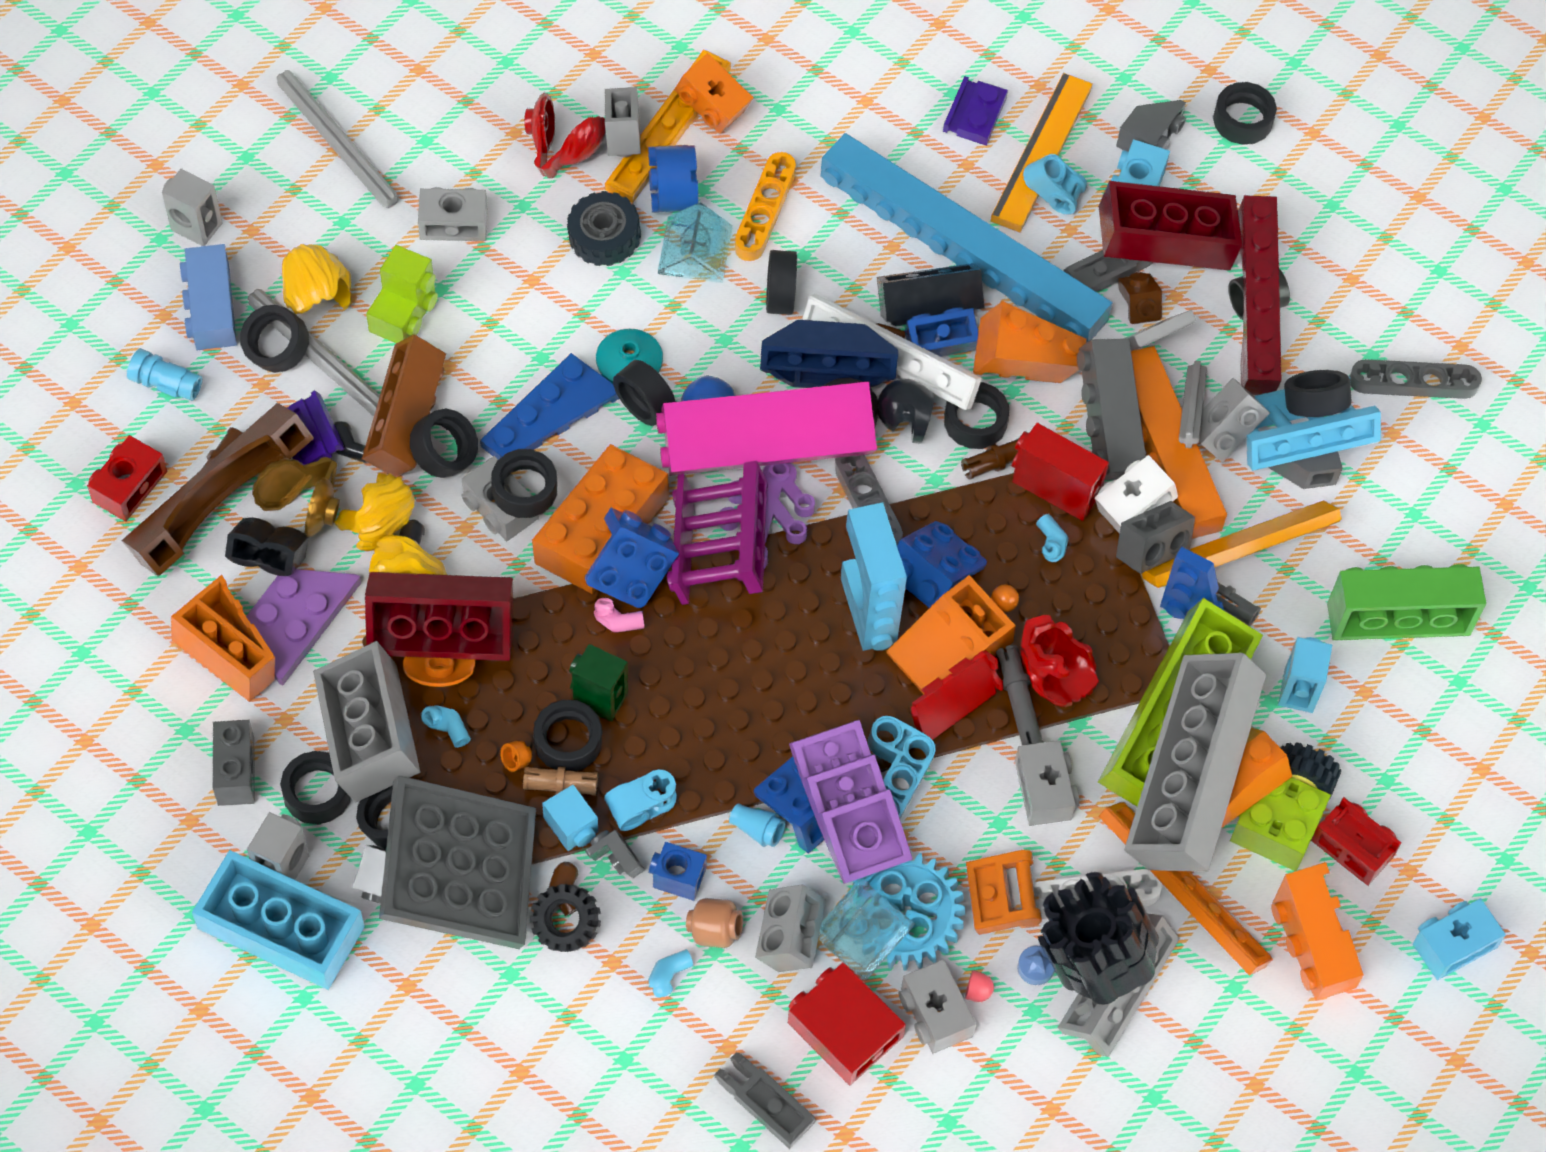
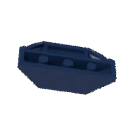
M797 319L762 340L760 370L772 374L776 379L792 387H822L837 378H853L862 382H869V386L874 387L885 380L891 381L896 379L898 349L866 324Z

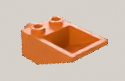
M969 575L943 594L887 650V654L921 691L922 688L936 678L944 679L949 674H952L948 670L965 657L972 660L975 655L985 650L995 657L998 649H1005L1006 646L1011 645L1014 642L1016 625L1005 613L1017 607L1019 594L1014 587L1004 584L996 587L990 598ZM964 611L969 612L972 616L969 617Z

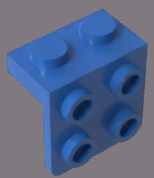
M611 507L604 520L612 535L585 575V581L592 588L636 608H642L656 590L679 555V552L670 538L671 533L659 524L650 526L629 510L620 512Z
M937 521L902 538L897 545L907 576L905 588L929 608L943 594L967 576H972L983 570L987 564L986 559L980 555L975 547L968 545L960 539L948 525Z

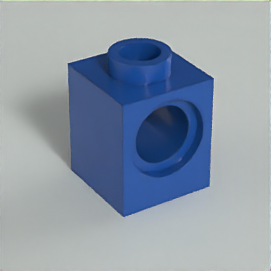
M665 842L661 854L655 852L649 866L648 873L653 874V888L695 901L706 872L707 855ZM672 866H680L686 871L682 874L674 875L667 870Z

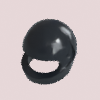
M912 379L893 381L886 385L879 395L877 402L878 416L883 425L892 432H894L899 423L903 421L910 422L912 443L921 444L930 421L935 394L920 382Z

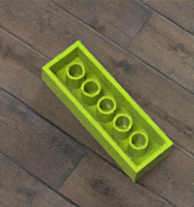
M1204 598L1187 612L1098 783L1137 807L1183 656L1244 653L1251 660L1263 634Z

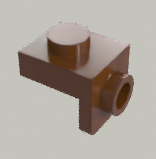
M1136 272L1129 275V277L1118 278L1119 291L1128 303V320L1131 324L1157 321L1162 318V290L1150 273Z

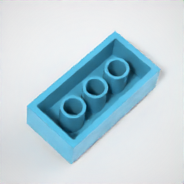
M231 850L228 851L192 911L197 929L327 990L331 987L364 929L361 910Z

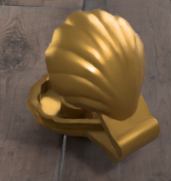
M323 457L319 461L306 465L298 460H291L289 458L270 463L260 472L253 485L252 495L254 502L263 511L280 510L289 505L302 490L315 486L307 512L304 531L307 537H313L322 529L324 524L333 526L337 517L340 499L334 498L333 490L337 463L328 457Z

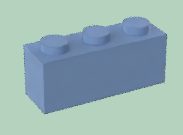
M225 244L184 248L186 262H180L182 282H188V290H182L184 309L190 310L191 315L190 318H185L187 338H194L196 350L237 346L230 269Z

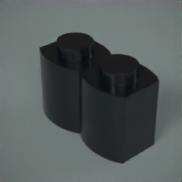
M243 518L227 536L225 557L241 566H259L270 574L289 576L305 560L309 537L302 531L292 527L283 526L275 528L269 522L259 518Z

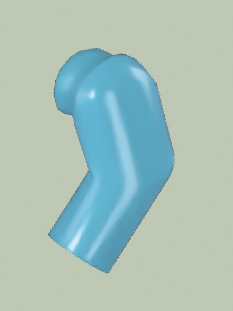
M1045 514L1036 523L1038 528L1047 537L1045 545L1042 547V554L1048 561L1057 562L1065 555L1068 536L1050 514Z
M687 949L656 962L648 979L649 987L653 988V994L656 997L661 998L671 994L673 987L670 981L673 975L693 967V961Z

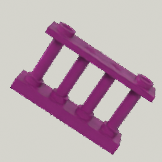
M757 460L744 463L743 477L739 478L738 482L692 489L685 473L678 474L677 489H673L672 496L676 508L673 543L679 555L672 564V571H668L667 574L671 592L677 594L682 605L689 604L690 585L737 578L739 581L743 580L749 594L763 592L767 480ZM738 495L742 497V504L738 505L737 509L694 516V503ZM738 522L741 524V532H737L736 536L692 543L693 530ZM739 550L740 552L739 560H736L735 564L691 571L692 557Z

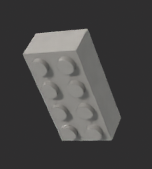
M377 641L313 671L334 778L355 803L393 786V781L398 776L410 778L421 773L397 665Z

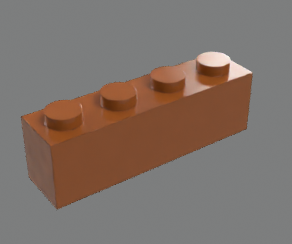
M415 334L394 345L362 459L395 477L411 471L417 466V462L414 460L410 449V433L419 420L430 414V410L436 402L435 393L438 382L444 374L443 364L446 353Z

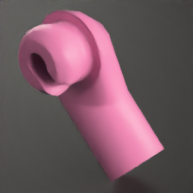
M600 598L595 602L594 616L596 620L612 632L644 629L642 611L621 614L614 608L613 601L609 598Z

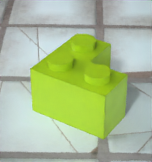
M395 245L380 268L382 289L367 311L366 316L370 333L398 343L413 334H418L422 318L427 311H432L438 294L435 293L434 283L436 276L433 274L432 259Z

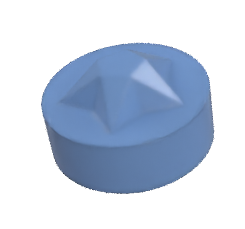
M1041 946L1028 947L1019 957L1018 973L1028 984L1042 985L1052 978L1055 970Z

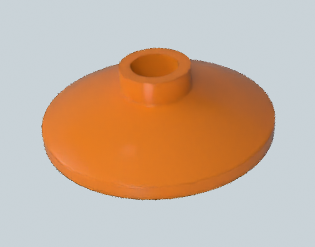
M405 657L403 669L411 680L419 684L445 687L458 684L469 678L475 670V659Z

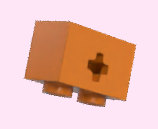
M708 53L681 77L674 89L679 94L680 99L685 104L690 105L702 116L703 121L709 127L714 128L719 134L745 112L754 98Z

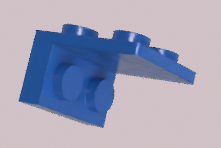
M792 756L754 789V794L759 800L792 824L799 847L809 854L824 841Z

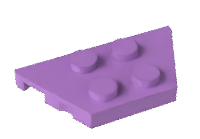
M296 569L292 575L277 576L246 617L251 624L255 625L275 656V678L279 684L283 686L357 590L361 584L360 576L347 573Z

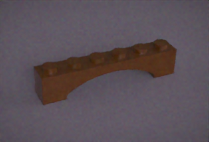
M276 403L121 541L142 566L159 577L185 554L182 550L192 534L225 498L245 482L259 474L270 463L284 458L291 459L314 437L295 412Z

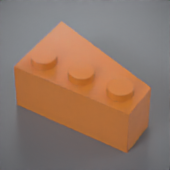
M1326 862L1285 874L1271 905L1276 923L1278 925L1282 924L1287 935V949L1293 958L1296 957L1300 964L1302 983L1307 991L1311 990L1315 1001L1357 988L1364 975L1349 930L1343 931L1334 909L1341 907L1338 896L1330 897L1324 875L1330 873Z

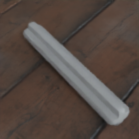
M1194 361V365L1187 367L1179 431V442L1184 443L1185 448H1192V444H1198L1200 439L1207 367L1202 366L1201 361Z

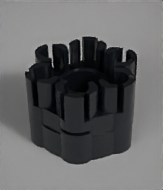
M1090 872L1086 876L1093 891L1090 892L1083 879H1080L1074 886V890L1080 900H1076L1070 889L1058 890V895L1064 905L1063 907H1060L1053 892L1045 898L1043 902L1045 909L1043 910L1048 922L1040 930L1043 936H1038V941L1066 989L1090 998L1097 1004L1105 1005L1114 1002L1118 997L1152 980L1155 974L1154 964L1159 936L1133 887L1130 886L1128 890L1125 885H1115L1112 887L1109 880L1103 877L1102 873Z

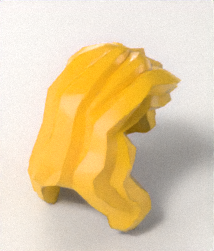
M300 244L284 257L281 273L283 278V300L287 308H291L295 314L307 312L312 308L313 304L320 303L322 299L328 301L334 298L344 310L350 306L352 302L350 297L351 274L339 261L338 256L330 253L321 245Z
M378 473L376 483H367L361 489L363 505L358 511L344 509L340 511L337 520L334 521L339 530H350L359 534L358 538L360 541L356 544V547L361 551L375 550L380 537L393 535L406 525L414 508L415 499L410 487L403 482L401 477H395L390 473L388 475Z
M397 535L379 538L369 567V572L447 575L445 567L439 559L427 553L416 541Z

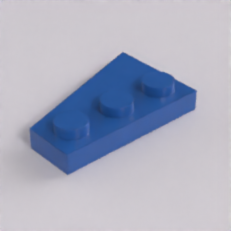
M1181 546L1175 556L1160 607L1177 619H1184L1187 612L1202 598L1224 610L1223 603L1218 601L1216 596L1219 585L1214 563Z

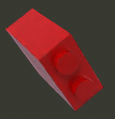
M1036 423L1029 433L1024 431L1016 443L1015 449L1018 453L1011 465L1015 468L1012 482L1079 520L1084 521L1096 504L1095 497L1103 487L1109 462L1045 426Z
M842 962L836 969L832 967L826 969L815 982L817 985L809 993L802 991L790 1002L787 1023L851 1086L904 1037L906 1024Z

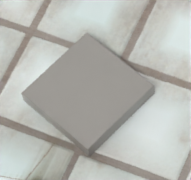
M1191 309L1162 320L1125 338H1129L1132 351L1195 323L1196 318Z

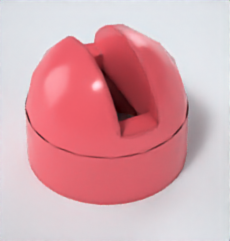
M972 970L965 999L974 1002L986 1001L994 991L993 981L986 974Z

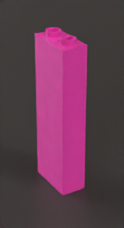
M869 382L663 403L661 407L662 413H656L658 434L664 433L666 447H660L662 468H668L669 476L681 473L692 474L743 468L745 462L756 460L759 466L867 455L873 454L877 450Z

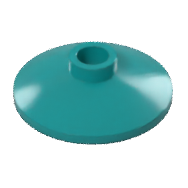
M621 329L612 332L601 341L596 352L597 368L601 375L612 384L613 377L635 359L649 364L658 373L663 363V352L657 340L650 334L638 329ZM625 351H634V353L627 354Z

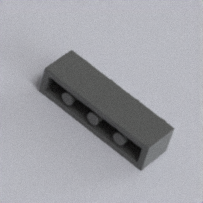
M1129 338L1092 339L1078 349L1077 366L1082 371L1083 379L1081 396L1084 404H1086L1088 415L1086 432L1091 437L1092 453L1109 462L1105 480H1117L1125 474V470L1131 463L1137 460L1141 461L1146 457Z

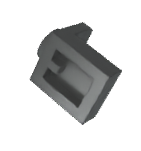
M606 830L595 836L590 841L592 846L585 851L589 858L594 861L612 851L608 859L620 875L626 872L627 875L635 878L645 871L626 840L616 830L611 833Z

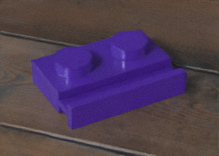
M964 76L944 122L943 132H955L958 137L987 146L1007 99L1008 90L982 81L975 83L969 81V77Z
M312 391L311 396L305 400L301 398L287 407L298 415L314 437L292 457L293 459L306 465L319 461L323 457L331 458L332 454L337 450L342 451L345 449L325 402L317 391Z

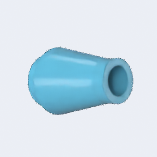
M738 803L732 809L729 817L730 824L737 826L763 847L767 845L776 846L785 831V820L781 819L780 815L775 812L746 807Z

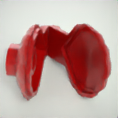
M544 92L535 102L534 108H527L525 110V132L527 135H532L537 150L534 164L541 175L547 178H554L557 175V171L563 166L577 164L591 157L605 139V118L600 116L588 117L571 131L561 149L547 161V153L555 135V113L552 98L548 93Z

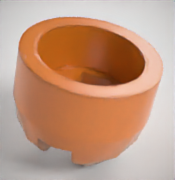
M512 741L504 744L500 752L502 763L511 772L523 769L532 760V750L523 741Z

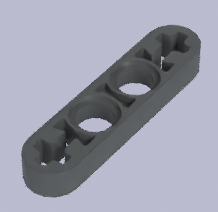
M1369 359L1356 362L1349 375L1350 386L1355 391L1363 394L1457 399L1473 397L1477 393L1482 381L1481 373L1475 367L1465 364ZM1362 372L1366 373L1367 378H1370V380H1364L1363 375L1360 374ZM1380 373H1383V374H1384V375H1383V378H1382V382H1380V379H1381V376H1379ZM1401 373L1407 378V382L1397 384L1391 380L1390 374ZM1427 374L1435 375L1439 378L1441 384L1437 386L1429 385L1424 381L1423 376ZM1448 377H1450L1449 383H1451V385H1447ZM1460 378H1466V382L1470 385H1464L1463 380H1460Z
M865 455L835 458L836 476L852 508L883 502L896 545H898L903 538L902 528ZM848 463H851L852 466H856L855 474L852 475V469ZM858 485H867L872 490L861 494L854 491V488Z

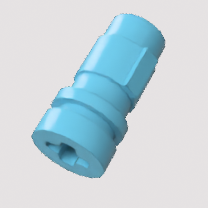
M141 348L137 349L127 369V379L138 384L142 383V385L148 388L155 386L160 392L175 398L182 397L190 401L197 397L203 380L202 376L171 362L167 363L163 361L161 356L153 355L151 352Z

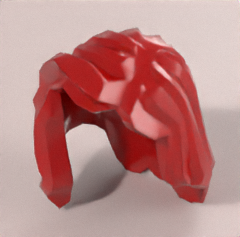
M1042 615L1026 620L1020 654L1033 689L1051 703L1065 708L1072 706L1073 702H1079L1081 698L1091 695L1099 683L1095 672L1096 663L1092 655V648L1074 639L1072 629L1064 622L1054 623L1050 615Z

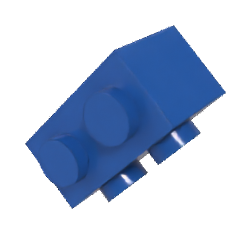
M953 308L944 311V314L934 316L930 314L917 315L907 321L904 330L906 340L940 357L974 351L977 346L978 328L973 308L963 310V308Z

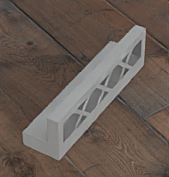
M1147 913L1159 936L1154 964L1155 974L1152 980L1118 997L1114 1002L1105 1005L1097 1004L1092 999L1078 994L1057 1027L1062 1034L1083 1038L1097 1055L1110 1056L1180 939L1161 915ZM1091 1012L1084 1026L1075 1025L1080 1016Z

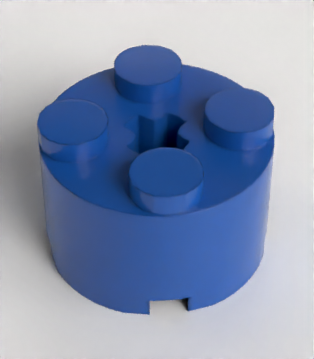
M695 145L648 147L649 166H655V168L649 171L650 191L656 190V193H651L652 213L698 209Z

